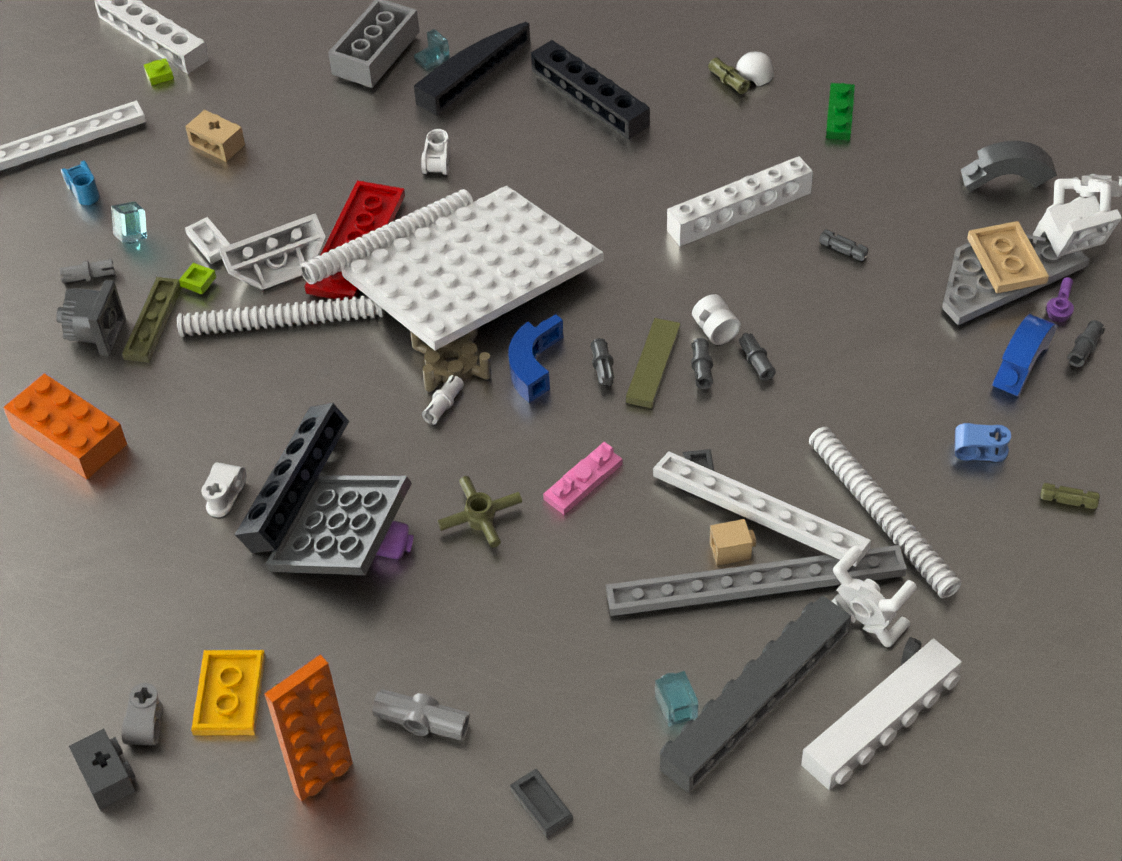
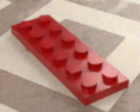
M357 180L320 256L338 246H342L344 243H349L357 237H362L370 231H375L377 228H382L383 225L393 222L405 197L404 188ZM342 271L330 275L328 278H323L322 281H317L313 285L306 282L304 286L306 294L331 299L340 298V300H344L345 297L352 299L353 296L358 297L360 293L357 287L342 276Z

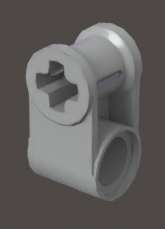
M140 683L129 694L127 712L122 724L123 744L157 745L163 705L160 699H158V692L155 686L152 684Z

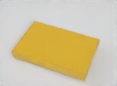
M204 650L191 728L193 736L255 735L266 658L264 650Z

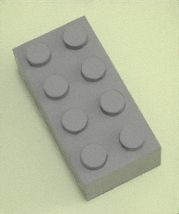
M374 0L328 52L332 75L372 88L418 35L417 10L386 0Z

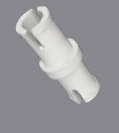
M451 375L444 386L433 394V400L422 412V417L426 422L431 424L432 421V424H436L444 411L452 407L454 398L464 387V382L461 378Z

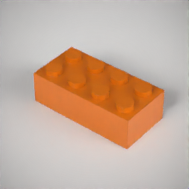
M45 373L3 407L12 429L86 480L127 445L119 422Z

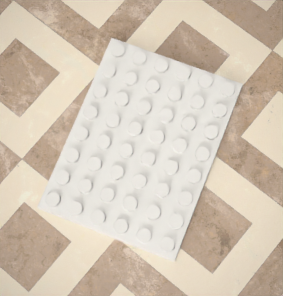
M506 185L479 198L473 204H468L467 207L457 209L455 213H450L447 217L444 216L437 219L436 223H430L428 227L424 226L417 229L415 233H411L408 237L396 239L389 247L385 246L384 249L374 250L371 256H365L363 260H354L349 267L344 266L342 276L433 350H437L604 260L601 250Z

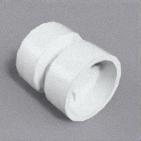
M711 294L702 298L692 310L694 320L715 345L728 343L738 334L741 328L738 318L729 310L728 305L721 296L717 294Z

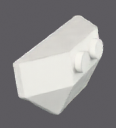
M316 213L222 247L219 249V253L228 274L263 291L301 277V264L318 256L326 236Z

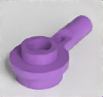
M1069 277L1063 278L1058 297L1052 298L1046 305L1048 317L1055 322L1068 320L1074 311L1073 304L1068 300L1073 285V280Z

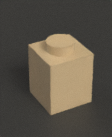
M745 519L710 525V545L717 566L751 559L752 547H756V538L752 529L748 530Z

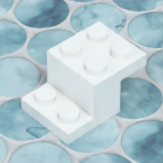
M1096 196L1088 198L1078 197L1070 203L1063 205L1056 203L1048 207L1033 232V236L1044 237L1046 240H1049L1056 256L1060 257L1105 244L1122 217L1118 209L1109 212L1106 210L1100 211V204Z

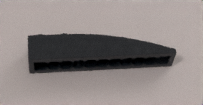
M523 22L488 36L443 62L414 85L416 104L436 116L439 115L530 42L529 23Z

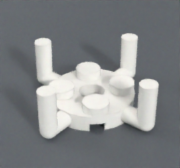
M1091 174L1082 176L1081 180L1077 177L1057 179L1054 183L1053 204H1064L1065 189H1074L1076 193H1080V196L1087 198L1096 196L1097 200L1098 192H1101L1100 211L1106 210L1109 212L1111 211V197L1122 196V177L1119 176V181H1111L1112 176Z
M853 546L833 568V573L841 585L837 588L838 594L832 602L851 615L850 621L853 624L858 620L865 625L862 628L863 630L875 633L883 646L891 647L910 626V622L907 618L900 617L889 631L886 627L896 616V611L916 591L917 586L913 581L908 580L891 599H885L880 593L879 585L871 579H866L865 581L855 579L848 573L849 568L862 555L861 549Z

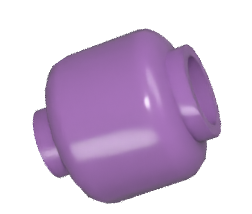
M393 521L376 555L399 560L402 558L404 551L410 552L414 535L408 534V525Z

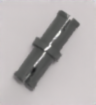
M1097 320L1090 321L1085 331L1077 336L1075 346L1067 356V359H1070L1068 362L1071 365L1081 367L1084 365L1088 355L1096 350L1097 341L1105 331V328H1102L1104 325Z
M697 338L691 343L693 350L691 365L695 371L696 386L701 389H707L713 384L711 373L713 359L709 355L708 341L705 338Z

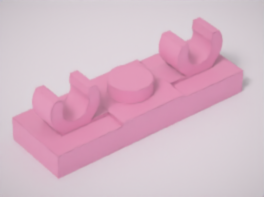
M603 442L543 493L544 501L565 515L622 466L623 459L614 453L613 447Z

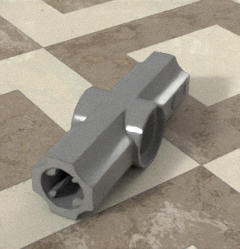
M381 689L380 692H377L372 709L373 717L403 724L406 730L421 736L432 732L462 740V738H465L470 721L469 712L440 705L433 697L421 693L410 697Z

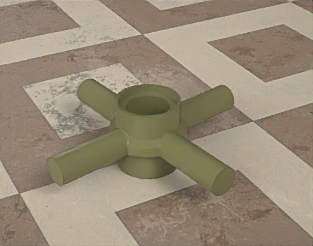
M469 476L462 477L459 483L467 497L464 511L437 520L440 531L468 522L471 528L483 530L490 547L495 548L501 544L500 538L493 526L495 512L522 503L521 495L519 492L492 501L486 493L476 492Z

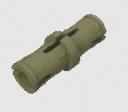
M717 57L710 61L708 69L720 77L723 84L730 85L739 94H744L748 91L750 82L739 75L736 68L726 65Z

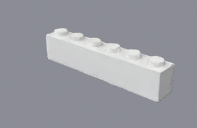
M933 638L804 748L801 766L828 790H831L837 783L840 785L844 784L851 777L853 769L859 764H867L874 756L877 748L881 745L887 746L890 744L901 727H909L924 707L927 709L932 707L938 700L941 692L945 689L951 690L959 682L962 661Z

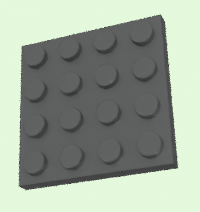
M319 475L277 550L272 551L266 566L271 572L366 575L412 484L407 476Z

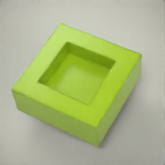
M166 58L144 64V69L151 86L174 79Z
M192 263L179 279L180 286L203 295L216 279V273L213 269Z

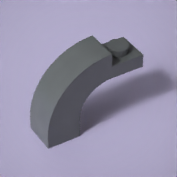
M1004 141L986 146L977 151L979 159L961 169L965 187L970 192L998 176L1007 174L1020 175L1026 178L1034 188L1057 176L1049 154L1041 147L1024 141Z

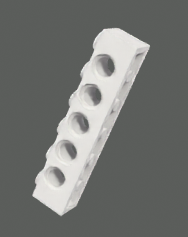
M94 0L99 18L163 59L166 58L169 63L186 74H189L209 60L207 45L203 39L194 36L187 29L162 16L157 10L146 6L141 0Z
M798 156L668 208L667 231L679 246H683L811 194L813 171Z

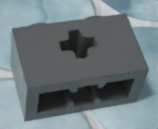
M105 729L69 746L99 809L135 792L130 781L136 778L128 760L121 763L118 756L122 755L123 751L116 737L109 739Z

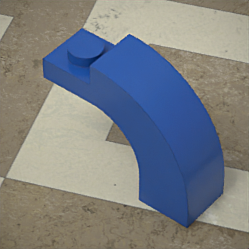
M556 314L542 321L536 327L529 322L525 323L515 333L509 345L510 378L516 391L528 403L550 390L549 371L536 358L544 350L564 338L563 320Z
M1032 314L1027 315L1015 331L1003 354V361L992 386L1019 397L1036 359L1043 350H1048L1058 325Z

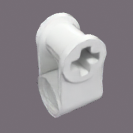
M442 129L431 130L426 136L425 148L422 153V174L442 172L443 175H448L450 159L448 133Z
M218 462L214 463L210 475L201 490L203 498L207 500L206 509L210 516L222 517L231 511L239 492L245 485L246 470L244 467Z

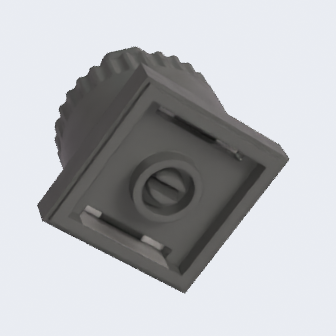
M105 280L100 291L79 288L66 289L63 307L57 309L56 320L58 323H62L63 339L96 344L100 355L109 356L126 316L114 281Z

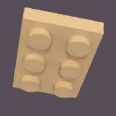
M1019 221L970 230L968 232L967 239L996 294L1047 284L1049 275Z

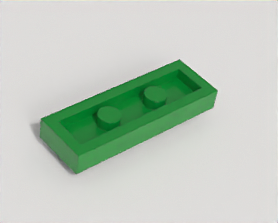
M831 83L826 139L850 141L855 84Z

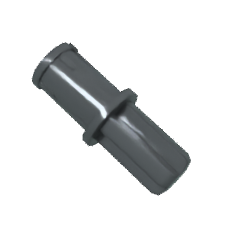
M742 334V337L739 338V343L747 355L748 363L754 366L761 380L771 379L776 374V369L768 360L767 351L765 348L760 347L753 334Z
M598 338L590 344L593 353L592 366L597 371L599 383L610 386L615 378L612 368L614 360L609 355L607 341Z

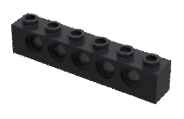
M550 40L531 52V65L534 73L628 140L650 126V107L646 103L638 100L630 92L625 91L611 79H608L595 68L586 64L581 58L566 50L565 47Z
M334 403L309 407L236 531L235 536L252 553L277 550L350 422Z

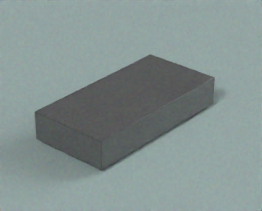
M537 769L510 784V791L546 838L573 821V814Z

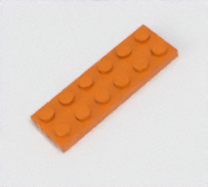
M320 654L264 693L294 793L301 801L319 793L326 783L335 777L342 776L353 764L329 663Z

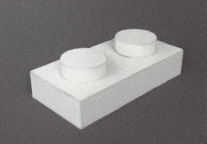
M208 217L185 228L187 236L210 264L222 259L219 253L220 248L231 245Z

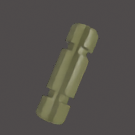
M1043 483L1040 493L1042 500L1052 501L1057 499V503L1079 507L1081 504H1084V508L1097 509L1100 499L1098 492L1087 491V493H1083L1082 489L1061 485L1059 488H1056L1055 484Z

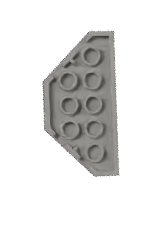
M1026 234L1049 275L1047 284L996 294L969 242L957 247L955 250L942 309L957 325H960L1088 267L1089 258L1082 251L1057 257L1051 243L1046 242V238Z

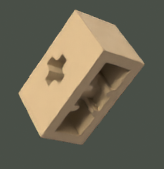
M203 110L185 126L190 145L225 162L245 146L243 131L238 124L225 120L209 111Z

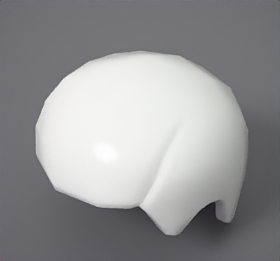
M762 52L746 53L736 64L738 74L748 81H753L757 86L770 82L774 77L772 61Z

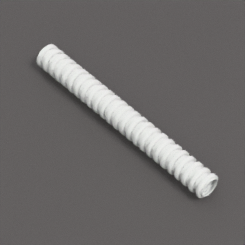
M461 189L459 192L435 201L427 207H422L414 213H409L408 216L396 219L395 222H390L388 225H383L382 228H377L375 231H370L362 237H357L349 243H344L342 246L325 252L322 256H316L315 259L303 262L301 264L302 276L311 285L317 281H322L323 278H328L330 275L341 272L344 266L349 267L354 260H363L365 256H371L374 250L384 249L385 246L389 247L396 239L408 237L411 233H415L417 229L424 226L428 227L430 223H436L437 219L444 216L447 217L449 216L448 214L455 213L457 209L473 204V198L467 190Z
M363 295L360 299L353 296L352 299L345 297L344 300L336 298V301H332V299H328L327 302L319 300V303L312 300L309 304L307 301H303V304H299V302H295L294 305L286 303V306L278 304V307L272 304L268 308H266V305H262L261 308L253 306V309L245 307V310L237 308L236 311H233L231 308L227 312L221 309L220 312H216V310H212L211 313L203 311V314L195 312V315H192L190 312L186 316L180 313L177 316V328L179 335L185 337L186 334L194 336V333L202 335V332H205L207 335L211 331L217 334L221 330L223 333H226L227 330L235 332V329L243 331L244 328L252 330V327L258 330L262 326L264 329H267L268 326L276 328L277 325L284 327L285 324L293 326V323L299 326L302 322H305V325H309V322L317 324L318 321L326 323V320L334 322V319L342 321L343 318L349 321L353 317L355 320H358L359 317L367 319V316L375 318V315L383 317L385 310L373 300L365 298Z
M821 427L815 430L809 438V444L814 447V450L819 453L824 462L840 478V481L845 483V487L850 489L851 494L866 508V511L871 514V517L882 527V530L887 533L888 537L893 539V543L900 545L901 552H904V556L909 559L912 565H915V569L921 573V576L926 578V582L932 585V589L938 593L940 598H948L955 594L961 585L960 578L956 577L947 564H944V560L938 556L936 551H933V547L927 544V540L922 537L920 532L916 531L915 526L911 525L899 508L894 506V502L889 499L882 488L878 487V484L873 481V478L862 468L857 459L836 438L829 427Z

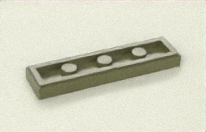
M156 277L123 350L124 360L150 363L182 289L179 279Z
M654 318L626 394V403L653 408L680 332L679 322Z

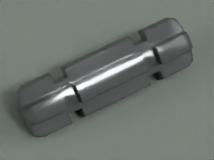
M828 229L824 230L820 235L819 242L827 247L831 245L832 249L847 256L854 255L853 258L856 260L864 261L868 255L869 249L861 244L857 246L855 241L839 234L835 236V233Z

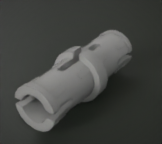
M111 258L92 263L83 261L81 265L60 267V276L63 277L61 278L62 283L65 284L84 279L92 281V278L115 275V269L112 266L113 260Z

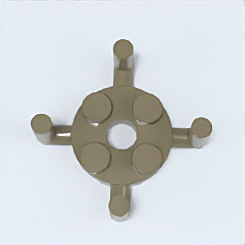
M478 328L437 350H433L410 331L413 349L424 354L425 365L422 370L426 391H434L440 382L446 383L451 375L462 378V381L470 378L472 375L486 380L491 377L490 354L482 352L479 355L480 365H478L477 346L472 343L478 335ZM455 357L458 359L450 362L445 361L447 358Z

